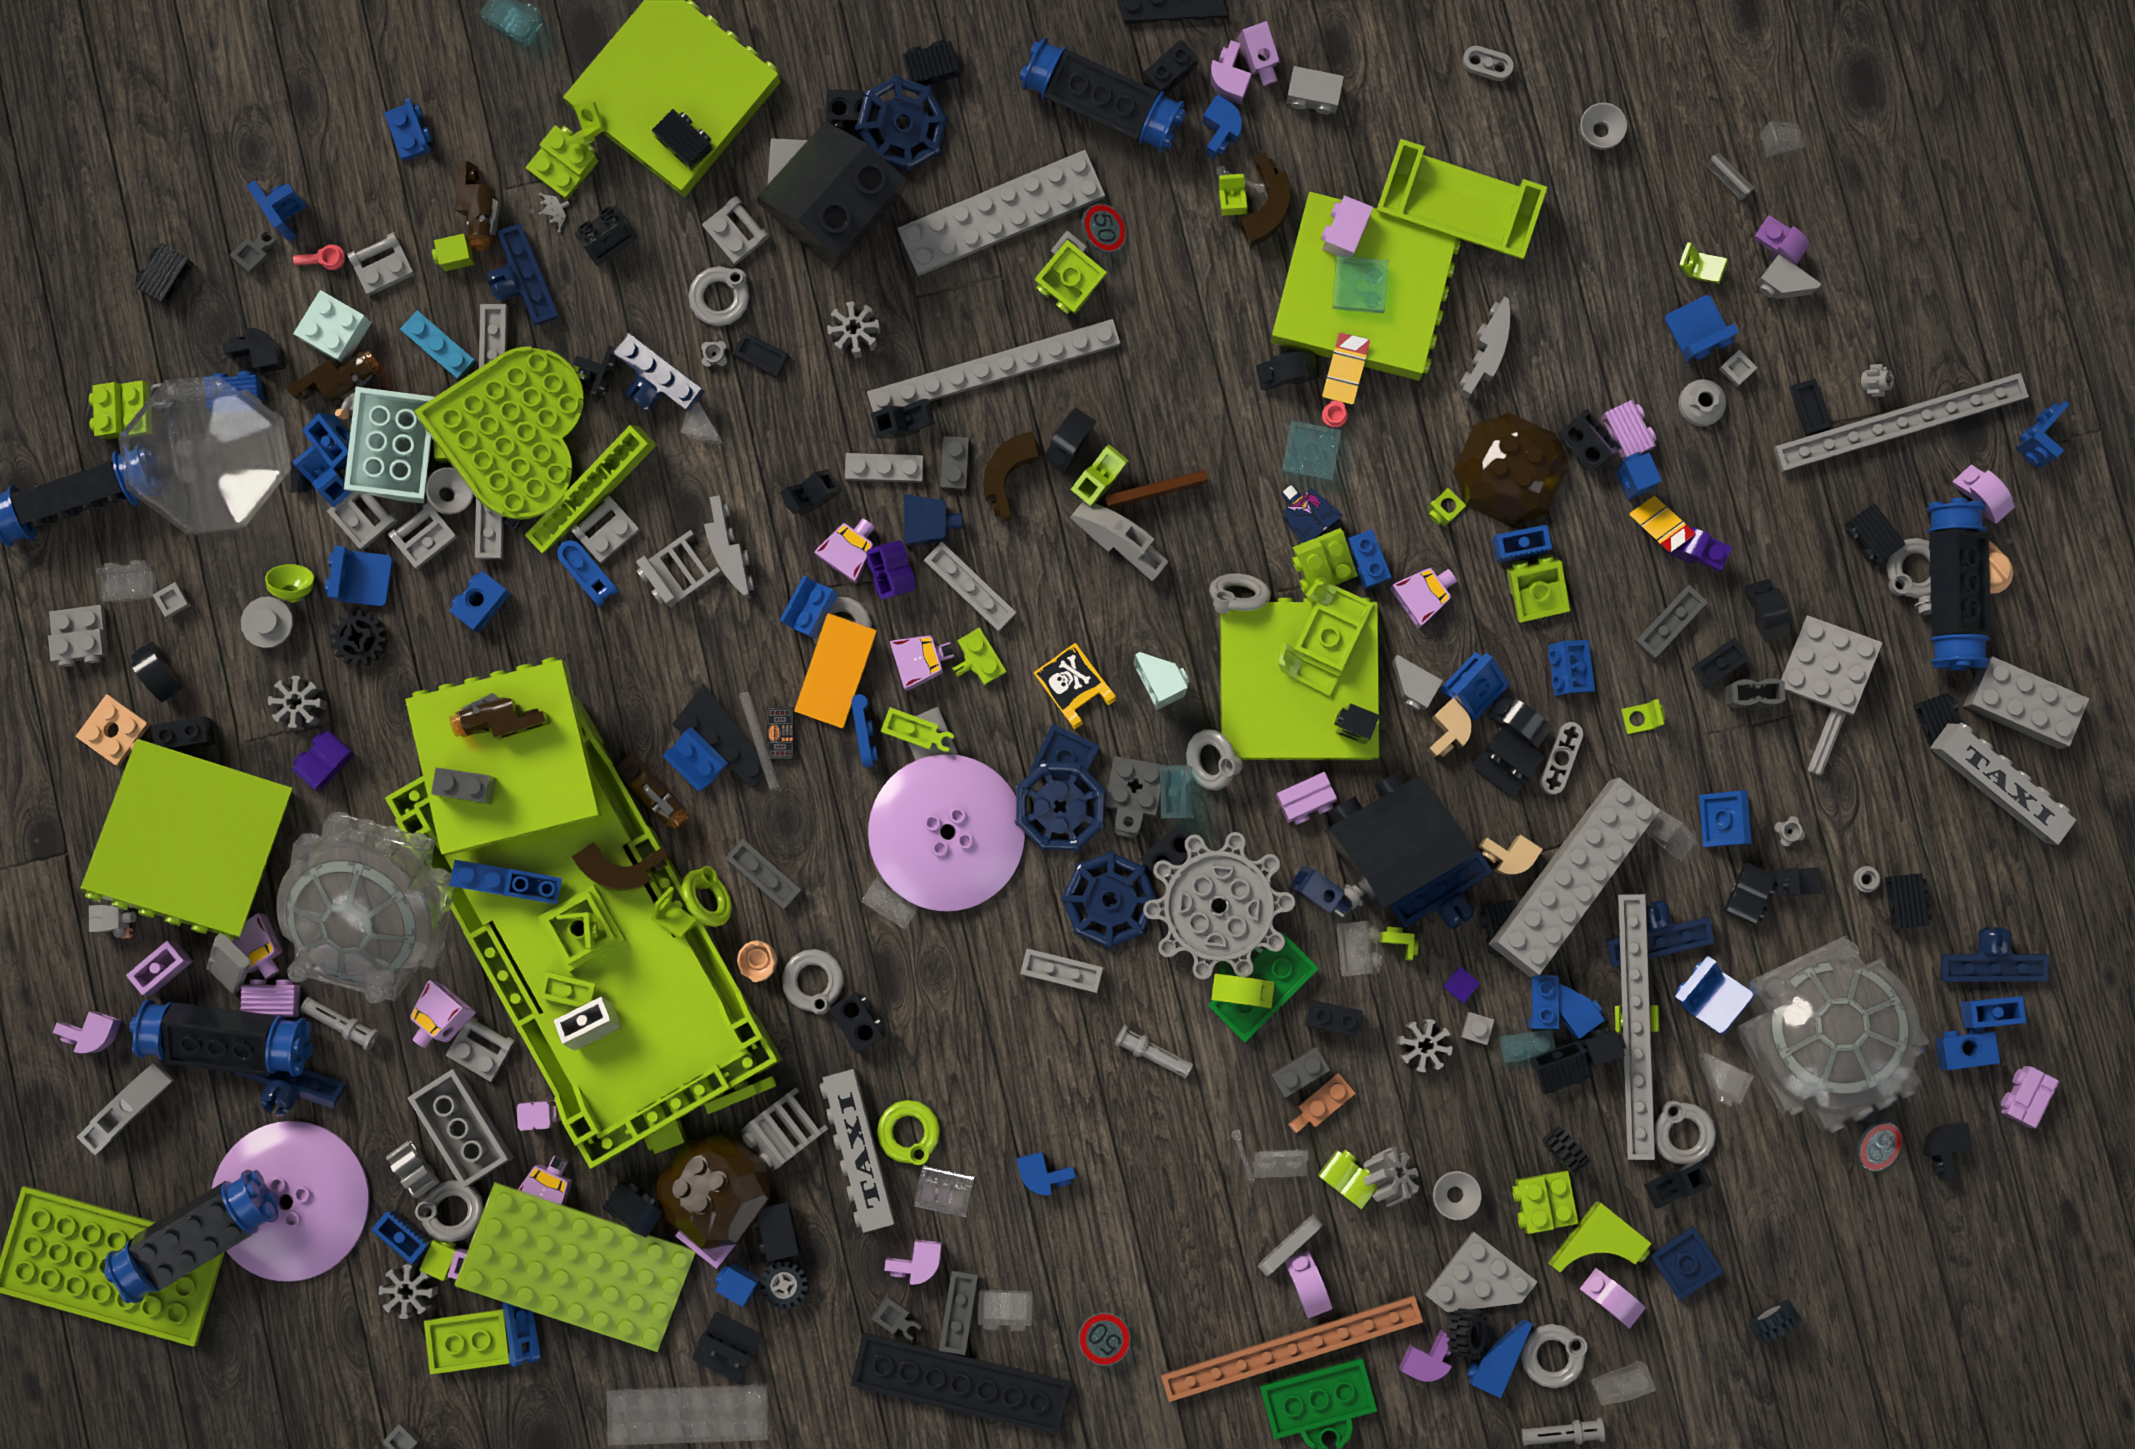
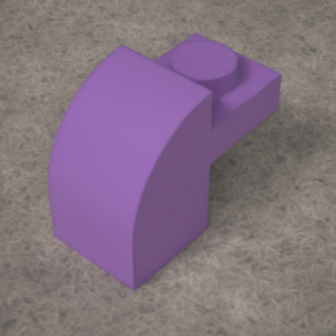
M1770 215L1766 217L1753 237L1755 241L1773 251L1770 259L1774 260L1780 254L1794 265L1798 264L1809 247L1807 237L1794 226L1790 229Z
M1440 1329L1429 1353L1410 1344L1399 1366L1401 1372L1421 1381H1435L1446 1375L1452 1367L1449 1363L1443 1361L1444 1356L1449 1357L1451 1354L1449 1351L1451 1347L1447 1345V1342L1450 1340L1447 1338V1332Z

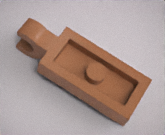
M1337 1073L1297 1106L1302 1113L1288 1125L1296 1133L1308 1122L1316 1127L1356 1093L1342 1076Z

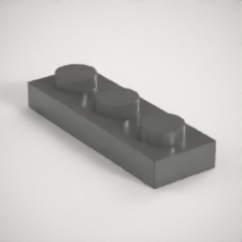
M1687 585L1636 639L1635 643L1651 658L1655 659L1708 601L1690 585Z
M743 838L725 857L784 910L802 891Z
M952 1270L939 1351L961 1355L966 1354L978 1274Z

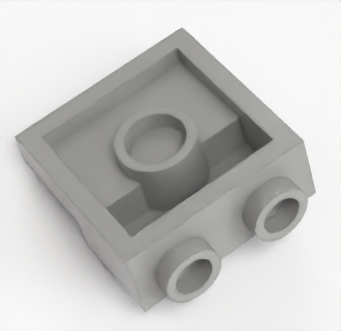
M103 605L49 611L51 635L48 636L51 662L57 663L59 667H69L75 665L74 661L84 660V663L101 662L100 658L109 657Z

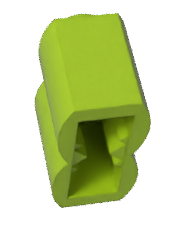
M1336 1150L1318 1176L1362 1209L1377 1189L1376 1184L1366 1186L1364 1177L1372 1173L1367 1168L1362 1170L1357 1166L1355 1162L1358 1159L1348 1151L1344 1150L1341 1153Z

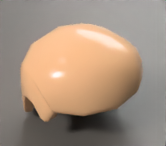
M755 940L746 943L738 954L737 963L742 975L751 979L752 982L766 980L775 971L777 955L769 944Z

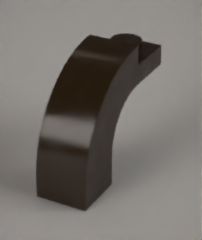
M1266 153L1256 156L1255 166L1266 187L1267 201L1258 211L1240 218L1239 223L1249 248L1266 241L1278 230L1286 216L1290 200V183L1286 171L1276 175L1278 172L1277 166L1272 158L1268 159Z
M1032 432L1012 437L1000 445L990 457L984 472L983 489L985 500L996 498V501L992 502L995 517L1000 516L1002 523L1012 520L1005 493V483L1008 476L1013 470L1022 465L1039 461Z
M594 842L572 856L576 865L590 880L604 888L616 891H631L648 886L653 883L648 873L651 871L654 874L668 865L666 861L670 859L662 847L635 865L627 867L617 866L610 863L604 857Z

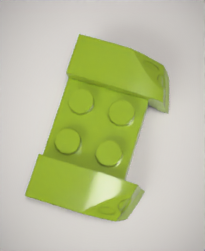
M1318 580L1305 594L1307 600L1315 604L1295 648L1284 642L1282 643L1279 667L1283 673L1298 683L1330 697L1374 603L1328 582Z

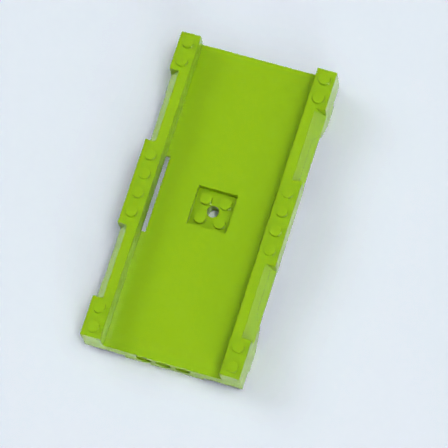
M574 695L603 817L445 856L441 855L423 776L388 795L385 799L396 817L395 821L407 843L432 873L484 971L555 1095L554 1099L564 1127L574 1145L578 1146L589 1168L592 1169L604 1164L621 1154L625 1149L783 1059L757 1014L753 1013L743 993L739 990L706 931L707 925L696 919L695 924L681 939L673 937L672 933L652 920L655 903L646 887L631 891H616L604 888L590 880L572 859L573 855L594 842L610 863L627 867L633 864L623 848L624 845L628 844L638 863L663 847L653 828L646 825L603 747V739L581 700ZM670 859L666 861L668 865L654 874L651 871L648 873L653 880V883L650 885L658 899L672 886L674 891L671 902L692 915L682 897V880ZM454 860L562 878L558 903H544L449 886ZM593 913V922L597 921L599 936L595 938L596 949H586L585 934L577 936L574 932L575 924L583 921V918L557 920L556 915ZM544 971H551L598 983L594 1000L602 997L612 1003L622 1028L575 1051L563 1045L554 1020L579 1007L539 998Z

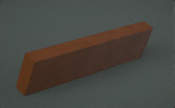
M1198 471L1106 495L1105 503L1108 509L1137 503L1206 485L1208 477L1206 471Z

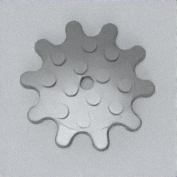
M1238 832L1230 833L1226 838L1223 848L1217 851L1208 849L1201 836L1196 834L1190 835L1185 840V848L1188 855L1185 863L1176 866L1166 860H1161L1153 868L1155 876L1165 884L1166 892L1162 898L1146 902L1143 911L1147 918L1160 919L1168 925V934L1160 941L1158 946L1159 952L1164 957H1172L1179 951L1190 952L1194 957L1193 973L1199 979L1210 977L1214 965L1219 961L1229 962L1236 975L1247 977L1253 971L1250 955L1254 948L1263 946L1271 951H1279L1285 944L1283 935L1273 928L1272 920L1277 913L1292 910L1295 906V899L1292 894L1276 892L1270 886V878L1279 869L1280 861L1273 854H1267L1257 861H1251L1246 858L1244 854L1245 838ZM1216 898H1222L1226 901L1227 908L1222 913H1217L1212 909V901Z

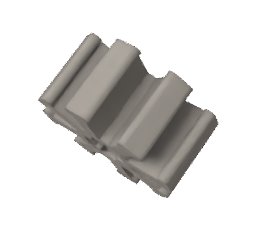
M852 301L846 303L849 312L848 318L841 315L838 309H834L831 313L833 322H837L841 326L831 327L829 325L827 329L831 340L841 337L838 342H835L836 350L843 355L848 345L853 343L854 358L862 357L859 342H864L873 351L877 347L875 337H870L868 334H880L881 329L877 319L874 322H867L870 318L874 317L872 309L867 305H864V310L856 317L855 311L857 309L855 302ZM854 325L858 328L856 334L851 333L852 326Z
M300 676L291 677L293 680L292 690L289 688L288 683L279 680L274 687L280 689L285 695L284 699L268 697V705L275 708L284 706L276 715H272L274 720L286 724V721L290 718L289 728L304 730V727H302L304 716L306 723L316 726L321 719L315 717L310 710L311 708L326 710L327 702L319 698L316 700L311 699L318 692H322L323 689L313 682H309V685L305 688L307 679ZM299 699L302 700L301 705H297L296 707L293 705L294 702H297Z
M1431 1019L1423 1020L1425 1023L1423 1034L1417 1028L1416 1022L1406 1024L1405 1027L1409 1028L1415 1038L1410 1040L1405 1039L1404 1036H1398V1045L1406 1044L1412 1046V1050L1399 1056L1402 1062L1409 1063L1411 1058L1418 1055L1417 1064L1414 1067L1415 1071L1426 1072V1057L1432 1063L1433 1069L1439 1070L1444 1064L1440 1063L1434 1053L1439 1051L1444 1052L1445 1055L1452 1054V1046L1443 1047L1437 1045V1041L1445 1036H1450L1448 1030L1440 1028L1438 1033L1431 1036L1432 1027L1435 1024V1020ZM1425 1038H1427V1043H1430L1431 1047L1430 1049H1425L1424 1053H1422V1048H1418L1419 1042H1424Z
M412 1141L405 1142L386 1156V1159L391 1164L392 1171L401 1178V1184L405 1189H409L414 1198L420 1197L440 1183L434 1174V1169L425 1161V1156L420 1150H417Z
M1390 1147L1372 1156V1159L1364 1163V1168H1367L1372 1173L1364 1177L1366 1186L1376 1184L1377 1189L1375 1194H1373V1198L1377 1202L1385 1199L1387 1207H1392L1411 1198V1195L1419 1190V1186L1415 1185L1411 1180L1419 1176L1417 1169L1407 1170L1405 1166L1410 1156L1406 1152L1397 1155L1396 1147Z
M418 1263L403 1265L404 1276L399 1271V1267L389 1270L385 1276L390 1277L396 1286L389 1285V1283L379 1286V1295L385 1293L395 1294V1298L392 1301L383 1305L387 1312L396 1310V1306L402 1302L400 1319L414 1316L413 1305L418 1310V1314L424 1313L431 1308V1304H428L421 1295L431 1298L438 1294V1286L432 1288L422 1287V1283L433 1276L421 1271V1275L415 1279ZM408 1286L409 1289H413V1294L409 1295L408 1292L404 1291V1287Z

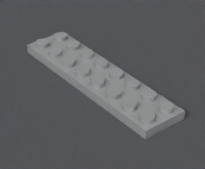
M1083 150L897 229L916 274L920 276L1105 198V194L1086 150Z

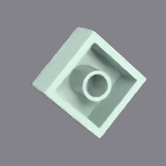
M320 290L293 334L302 342L342 363L350 359L372 322L363 314Z

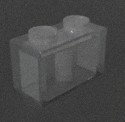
M980 1289L978 1325H984L983 1329L999 1330L1000 1325L1010 1326V1330L1025 1331L1026 1326L1032 1325L1033 1291Z

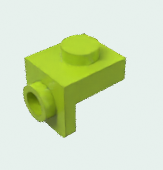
M1244 174L1219 176L1221 216L1247 214Z
M1387 927V932H1380V943L1406 945L1405 960L1411 961L1413 960V955L1418 954L1419 943L1418 940L1414 939V934L1403 933V928Z

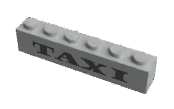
M1948 723L1930 749L2044 843L2059 845L2076 821L2069 814L2070 810L2061 803H2055L2050 798L2051 794L2047 790L2032 784L2031 777L2026 773L2015 770L2008 758L1997 755L1992 751L1993 746L1990 743L1975 737L1972 734L1974 731L1964 723Z
M852 1069L822 1077L824 1083L820 1084L823 1099L828 1098L830 1109H826L830 1125L835 1124L837 1134L833 1135L834 1143L837 1150H842L844 1160L840 1161L843 1176L848 1175L851 1185L847 1186L850 1202L855 1201L857 1212H853L857 1228L862 1227L864 1233L895 1224V1218L856 1070Z

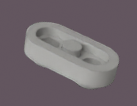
M1481 46L1468 48L1462 59L1463 66L1468 72L1495 81L1506 80L1513 70V61L1508 55ZM1472 58L1478 59V60H1479V64H1477V65L1473 64V63L1471 62V59H1472ZM1501 66L1504 71L1498 72L1495 67Z

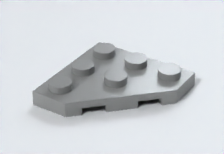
M1472 1231L1425 1295L1446 1312H1453L1458 1310V1308L1477 1309L1522 1303L1537 1281Z

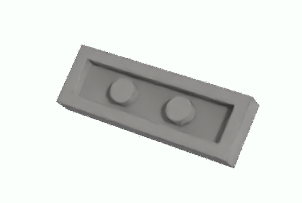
M846 453L845 480L923 483L924 457L923 455Z
M1026 949L1020 974L1097 993L1103 967Z

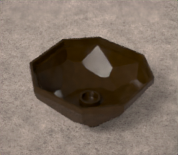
M1507 412L1474 424L1454 467L1453 474L1466 506L1513 527L1548 513L1567 472L1568 464L1556 433Z
M728 1132L688 1139L657 1180L658 1202L660 1208L663 1209L661 1213L662 1219L701 1250L739 1244L770 1200L766 1162Z

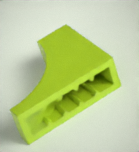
M1596 1201L1547 1264L1556 1271L1561 1272L1572 1261L1592 1253H1611L1636 1264L1638 1261L1641 1263L1650 1253L1648 1248L1652 1243L1606 1206Z

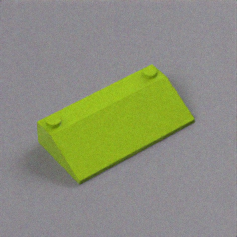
M1400 139L1376 210L1377 212L1522 260L1524 259L1547 190L1546 186L1525 179L1522 180L1520 186H1516L1422 155L1425 146Z

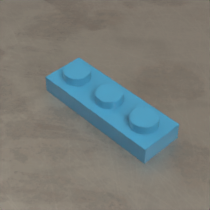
M418 310L400 328L403 333L458 380L476 363L469 354Z

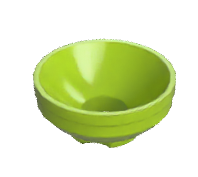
M295 564L279 565L269 570L266 574V588L281 601L297 602L313 589L314 575L312 571L304 566Z

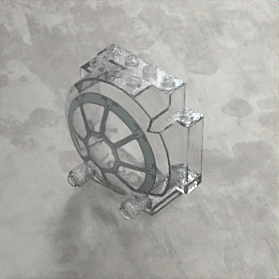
M332 812L323 822L321 838L317 834L303 833L293 843L290 868L281 881L277 895V917L282 935L295 945V960L287 969L288 977L294 982H303L307 978H312L365 993V997L370 1003H381L384 999L395 1001L413 978V972L420 965L434 969L443 955L454 887L450 886L451 873L441 868H431L435 840L427 838L424 834H412L401 831L400 828L395 826L387 827L376 824L369 819L361 820L350 817L344 812Z
M1847 935L1751 980L1746 987L1753 993L1754 998L1750 1003L1758 1017L1739 1025L1736 1032L1781 1115L1788 1112L1791 1116L1796 1115L1806 1109L1804 1106L1806 1104L1821 1133L1829 1130L1832 1134L1846 1127L1843 1122L1852 1118L1857 1122L1869 1116L1875 1107L1880 1111L1894 1104L1893 1102L1898 1100L1900 1095L1902 1099H1905L1917 1093L1915 1088L1922 1082L1913 1067L1917 1060L1916 1057L1925 1053L1923 1048L1930 1042L1921 1028L1916 1005L1904 984L1886 967L1882 958L1865 965L1859 957L1858 946L1851 942Z

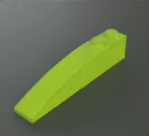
M629 425L565 492L560 501L550 511L546 512L525 536L541 553H545L564 537L575 524L577 525L599 505L657 444L640 426Z

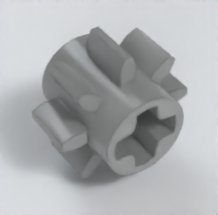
M1883 364L1870 365V370L1862 373V388L1867 391V394H1872V397L1885 396V391L1893 387V373L1891 370H1887V367H1883Z

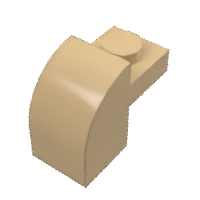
M1452 698L1432 717L1435 723L1445 732L1427 750L1433 758L1438 754L1444 757L1454 747L1451 744L1452 741L1461 748L1468 741L1471 734V720L1468 713Z
M1522 835L1516 836L1508 850H1505L1489 838L1483 839L1478 847L1483 851L1482 856L1492 863H1495L1496 860L1500 862L1494 871L1502 875H1515L1526 871L1533 865L1543 850Z

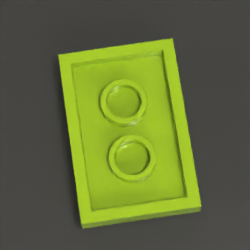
M503 1309L424 1321L430 1374L510 1363V1349Z

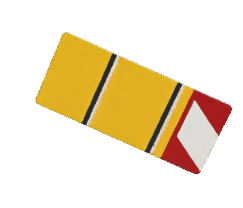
M1341 332L1338 334L1323 397L1349 404L1354 403L1370 344L1369 339Z
M1656 496L1651 497L1630 513V516L1669 552H1672L1695 535V532Z

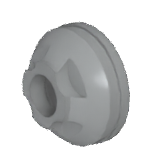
M1597 103L1590 106L1584 112L1580 121V133L1583 140L1589 146L1599 150H1607L1619 144L1627 130L1625 115L1617 106L1610 103ZM1597 124L1605 125L1608 134L1604 137L1596 136L1593 131L1594 126Z
M1704 379L1696 380L1682 390L1678 401L1679 411L1690 424L1700 427L1709 426L1717 422L1723 415L1726 408V396L1721 387L1715 382ZM1702 393L1711 395L1713 399L1712 405L1709 407L1700 405L1698 401L1699 395Z
M455 468L438 469L433 472L426 483L425 495L428 503L433 509L442 514L452 515L463 511L473 498L472 491ZM443 488L450 489L454 495L453 500L449 502L443 501L439 496V491Z
M1452 1171L1444 1174L1437 1180L1433 1189V1201L1437 1210L1443 1216L1453 1220H1463L1472 1216L1478 1210L1482 1199L1481 1189L1477 1181L1471 1175L1461 1171ZM1456 1186L1462 1190L1463 1196L1460 1201L1453 1203L1448 1199L1447 1193L1450 1188Z

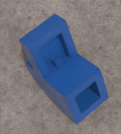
M1217 94L1204 113L1202 121L1203 124L1216 131L1206 149V155L1212 159H1215L1218 153L1223 155L1230 141L1235 144L1238 143L1242 128V119L1238 109L1231 102Z
M313 445L292 462L333 508L352 492L344 490L345 479L336 469H332Z
M1043 1151L1017 1157L1021 1179L1026 1187L1034 1193L1052 1195L1050 1184L1055 1183L1056 1187L1072 1184L1071 1179L1076 1178L1073 1166L1047 1172Z

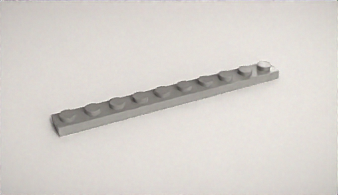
M480 304L479 368L507 351L508 306L506 304ZM477 498L475 558L503 559L504 517L487 509Z
M1111 319L867 391L873 412L891 405L903 407L921 399L934 401L1120 346V341L1114 321Z
M2018 373L1781 444L1773 449L1781 472H1785L2025 400L2029 395L2022 375Z
M1619 894L1623 1039L1626 1044V1049H1624L1627 1153L1628 1160H1655L1646 894Z

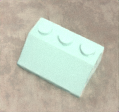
M1141 652L1135 654L1134 666L1156 710L1185 696L1189 679L1183 668L1178 670L1175 663Z

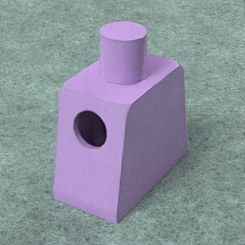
M1267 21L1243 29L1237 40L1238 43H1241L1240 48L1251 75L1259 74L1263 86L1277 82L1274 68L1279 63V58ZM1258 55L1263 56L1265 61L1260 60Z

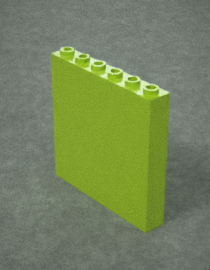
M644 0L567 91L563 99L574 111L576 103L595 101L605 127V131L602 133L685 198L781 83L778 74L779 70L771 62L767 61L764 63L758 58L759 54L750 46L746 48L739 43V38L729 30L725 32L719 28L720 24L712 16L708 15L705 17L700 13V8L693 1ZM584 108L583 114L585 118L593 122L594 116L592 112ZM672 109L678 114L683 111L693 121L691 126L696 131L702 129L711 138L709 143L713 150L692 171L654 137L652 129Z
M1309 192L1270 343L1305 352H1314L1316 355L1332 358L1340 332L1369 339L1370 344L1364 367L1420 381L1422 374H1427L1430 367L1431 359L1427 358L1429 349L1433 350L1436 343L1437 335L1433 334L1435 325L1439 326L1442 319L1443 311L1439 310L1441 301L1445 302L1448 295L1449 287L1445 286L1447 277H1452L1455 263L1451 262L1453 254L1458 253L1461 239L1377 212V209L1373 208L1353 258L1350 261L1322 250L1325 243L1324 240H1321L1326 225L1332 226L1335 219L1330 217L1335 203L1341 204L1342 200Z
M1278 598L1277 602H1268L1262 608L1253 611L1230 610L1229 613H1220V733L1231 743L1235 756L1241 760H1377L1379 758V719L1371 739L1365 745L1337 734L1338 726L1334 725L1339 711L1342 708L1346 709L1350 703L1379 715L1377 602H1372L1374 605L1330 697L1298 683L1283 673L1279 667L1282 643L1284 642L1295 648L1315 604L1308 601L1307 598H1304L1303 602H1293V598ZM1363 598L1371 602V598Z
M552 657L542 660V665L532 667V664L517 666V671L506 673V670L496 671L490 674V678L480 680V677H472L464 680L465 684L454 686V683L444 684L438 687L439 691L429 693L428 690H421L412 693L413 697L405 699L441 855L449 856L603 817L567 664L563 660H558V657ZM493 693L499 698L513 699L517 704L520 717H524L523 712L539 709V712L544 711L548 714L550 724L500 740L493 737L491 729H489L490 732L468 736L463 730L459 711L468 704ZM435 768L477 773L496 778L492 803L484 804L432 795Z
M136 738L82 882L81 891L86 893L85 898L101 902L103 898L112 901L111 905L119 909L127 910L129 906L139 909L138 914L149 918H154V915L165 917L164 921L172 925L180 926L181 923L191 925V930L198 933L206 934L207 931H211L218 935H225L232 942L233 939L240 940L288 806L292 788Z

